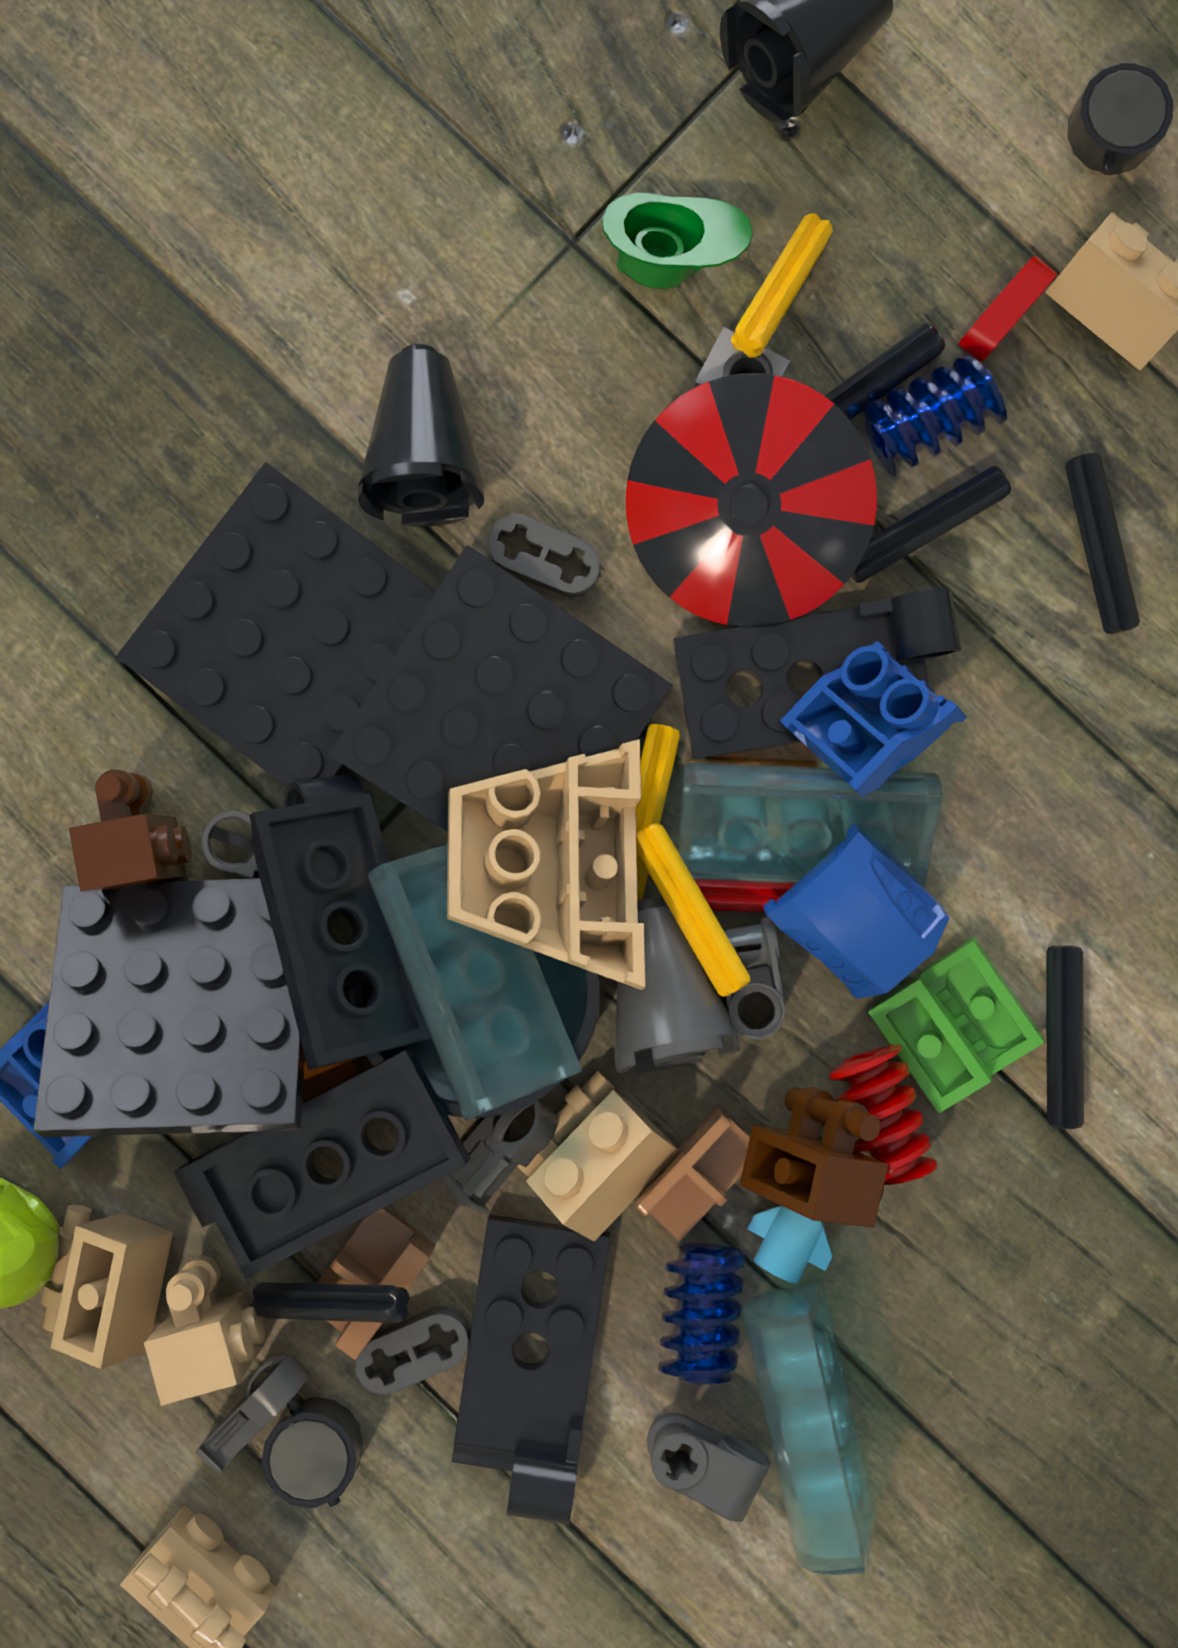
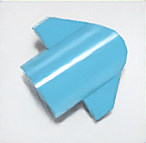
M781 1205L756 1213L747 1230L764 1238L753 1259L754 1262L769 1273L790 1283L798 1284L808 1262L826 1271L833 1257L824 1223L813 1221Z

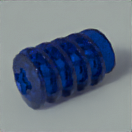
M968 355L958 357L953 362L952 369L945 366L936 368L931 373L930 381L921 377L914 379L909 384L908 392L898 388L892 390L887 395L886 404L881 400L875 399L868 402L864 412L869 442L882 466L894 477H896L895 457L900 456L913 469L919 464L917 446L922 445L935 458L941 453L939 435L944 434L950 443L957 447L963 443L961 424L966 423L971 431L979 436L985 432L983 413L988 412L999 425L1005 423L1008 417L1003 396L993 376L979 361Z
M706 1243L680 1244L677 1248L684 1251V1258L667 1261L665 1270L682 1276V1283L665 1286L663 1295L680 1301L681 1305L678 1309L662 1313V1320L679 1327V1333L660 1338V1345L677 1352V1358L660 1361L658 1370L664 1374L691 1383L720 1384L732 1380V1375L729 1373L737 1368L739 1358L737 1353L730 1347L739 1343L740 1330L731 1322L740 1318L742 1312V1305L732 1297L742 1292L744 1280L739 1275L733 1273V1271L744 1267L745 1255L741 1250L722 1245Z

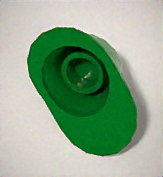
M633 193L620 196L611 202L602 217L603 232L611 245L617 249L618 270L636 283L651 289L666 290L678 287L693 274L700 271L701 268L717 267L736 260L748 249L753 236L750 220L739 208L725 201L709 198L668 197L658 194Z

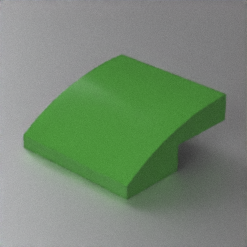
M974 936L930 964L868 1010V1013L890 1045H902V1049L897 1055L902 1062L908 1064L909 1072L938 1113L943 1112L991 1083L993 1074L1045 1043L1044 1035Z

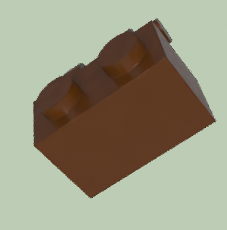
M111 769L104 772L95 784L101 822L69 827L80 892L103 891L135 884L187 877L184 864L191 862L192 851L186 828L184 826H177L176 817L144 813V807L153 796V788L150 781L141 774L130 773L124 770Z
M798 1087L791 1088L784 1098L785 1107L792 1111L788 1130L753 1124L739 1186L813 1221L874 1228L879 1204L883 1197L888 1164L853 1149L855 1141L858 1139L872 1141L879 1135L881 1127L879 1119L870 1115L865 1106L848 1099H841L835 1102L831 1094L815 1087H806L804 1089ZM825 1126L823 1137H820V1129Z

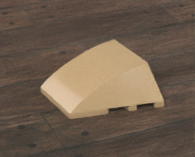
M640 739L623 743L618 749L585 757V754L568 758L565 763L530 772L527 769L450 788L448 792L447 919L643 990L645 988L644 923H638L635 807L641 800Z

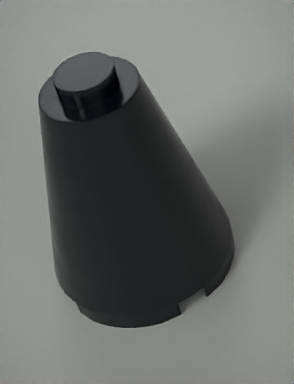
M738 0L725 11L720 22V42L725 62L729 70L738 65L747 82L739 90L750 106L770 121L776 123L785 122L791 117L802 114L890 19L893 11V0Z
M424 344L409 345L389 360L358 485V502L367 514L384 521V510L402 514V525L416 527L440 526L459 522L469 517L470 505L475 503L478 509H480L484 504V485L450 361L446 356L438 353L435 348Z

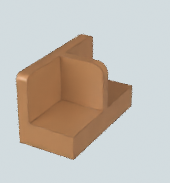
M717 1105L678 1147L680 1152L635 1198V1207L644 1216L650 1213L680 1242L715 1203L722 1207L728 1201L726 1192L742 1175L750 1135Z
M384 1207L362 1220L317 1283L394 1285L395 1287H404L407 1290L431 1258L436 1244ZM327 1321L341 1332L335 1346L353 1360H356L382 1324L381 1322Z

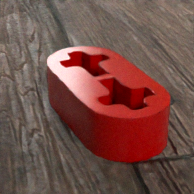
M1034 255L978 318L957 346L981 365L1044 293L1058 274L1039 257Z

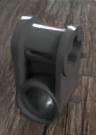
M763 917L758 925L724 930L733 947L758 945L756 950L737 953L750 975V982L737 992L723 997V1003L736 1032L750 1039H764L772 1036L780 1029L785 1019V1004L779 973L781 970L780 954L775 925L769 917ZM752 992L763 994L771 1006L768 1020L756 1028L745 1026L740 1021L738 1015V1006L741 999Z
M676 1412L664 1414L657 1418L648 1431V1452L650 1454L652 1472L658 1482L666 1488L701 1503L710 1511L723 1518L735 1522H742L771 1466V1461L763 1452L742 1439L727 1434L724 1435L689 1418L687 1415ZM681 1444L687 1445V1453L678 1450ZM666 1449L675 1451L672 1458L666 1456Z

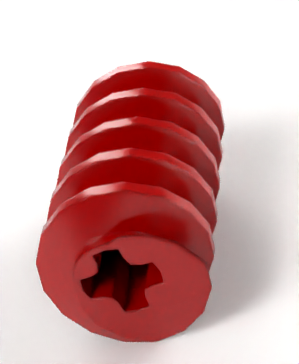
M900 1044L883 1046L856 1054L843 1060V1064L827 1074L830 1081H848L850 1088L835 1098V1102L841 1099H848L865 1106L870 1115L879 1119L881 1124L879 1135L872 1141L858 1139L855 1141L853 1150L860 1153H869L872 1158L888 1164L884 1185L900 1184L922 1178L935 1171L938 1166L937 1161L932 1157L922 1156L931 1148L930 1137L924 1133L913 1132L924 1121L922 1112L917 1109L906 1108L916 1099L915 1088L909 1085H896L909 1075L908 1064L899 1061H888L901 1051L902 1045Z

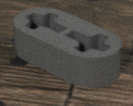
M518 514L504 516L490 530L488 545L492 559L496 565L516 577L571 598L585 595L598 582L600 574L598 554L593 546L580 538ZM518 529L526 531L527 544L542 552L539 558L525 552H519L515 560L508 559L506 557V546L500 540L503 535L513 537ZM573 553L581 554L583 556V567L590 571L586 578L576 576L572 584L562 581V569L557 565L547 562L550 555L569 561Z
M441 1306L376 1332L356 1359L355 1369L358 1380L370 1392L386 1395L395 1393L454 1367L461 1362L469 1345L470 1328L467 1320L462 1313L454 1308ZM434 1324H440L444 1332L455 1330L457 1333L452 1340L451 1351L444 1352L439 1344H434L422 1350L419 1349L418 1345L426 1342L431 1337ZM382 1348L386 1356H393L407 1350L409 1356L400 1359L396 1363L393 1376H387L383 1368L373 1371L370 1366L377 1355L376 1349Z

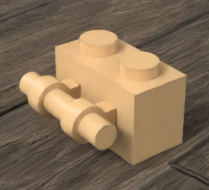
M1112 212L1086 241L1045 293L1141 371L1178 331V258L1173 262L1147 240L1150 233L1135 222L1134 225L1127 223Z
M599 1070L582 1087L576 1084L564 1096L567 1103L556 1114L557 1125L555 1134L549 1145L537 1154L527 1167L520 1164L517 1166L523 1173L529 1176L526 1180L528 1185L564 1226L594 1242L680 1152L641 1109L613 1090L615 1085Z
M84 1205L67 1206L64 1225L60 1227V1234L58 1236V1260L54 1268L53 1278L45 1284L41 1303L46 1307L42 1327L46 1331L53 1332L51 1349L96 1368L103 1369L146 1352L144 1341L153 1331L173 1231L125 1213L90 1222L91 1208Z
M197 1256L191 1259L168 1282L166 1299L171 1314L144 1341L161 1406L237 1385L260 1352V1344L265 1342L263 1319L257 1316L254 1307H249L245 1290L215 1298L213 1289L219 1283L221 1275L219 1264L212 1257Z
M186 1505L180 1509L136 1559L120 1583L123 1589L189 1648H242L247 1640L244 1636L266 1612L276 1589V1586L270 1582L269 1573L257 1559L250 1555L241 1556L224 1540L220 1527L210 1517L202 1513L195 1514Z

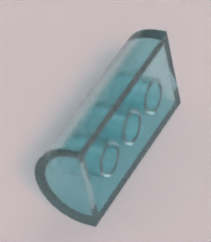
M682 762L678 795L676 849L695 881L796 884L848 837L846 831L855 823L892 854L925 888L943 796L941 781L936 772L898 770L878 789L862 797L831 768Z
M447 844L381 864L368 874V879L464 1120H468L582 1072V1069L534 951L447 919Z
M819 1278L774 1288L748 1300L742 1306V1315L796 1559L801 1567L814 1573L827 1575L865 1573L877 1518L824 1279Z

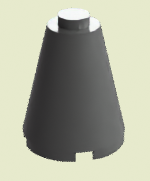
M663 897L637 901L638 923H644L645 988L640 990L617 981L614 1056L617 1073L624 1074L633 1066L635 1073H644L702 1062L704 1051L718 1049L719 1058L740 1051L739 1037L725 1005Z

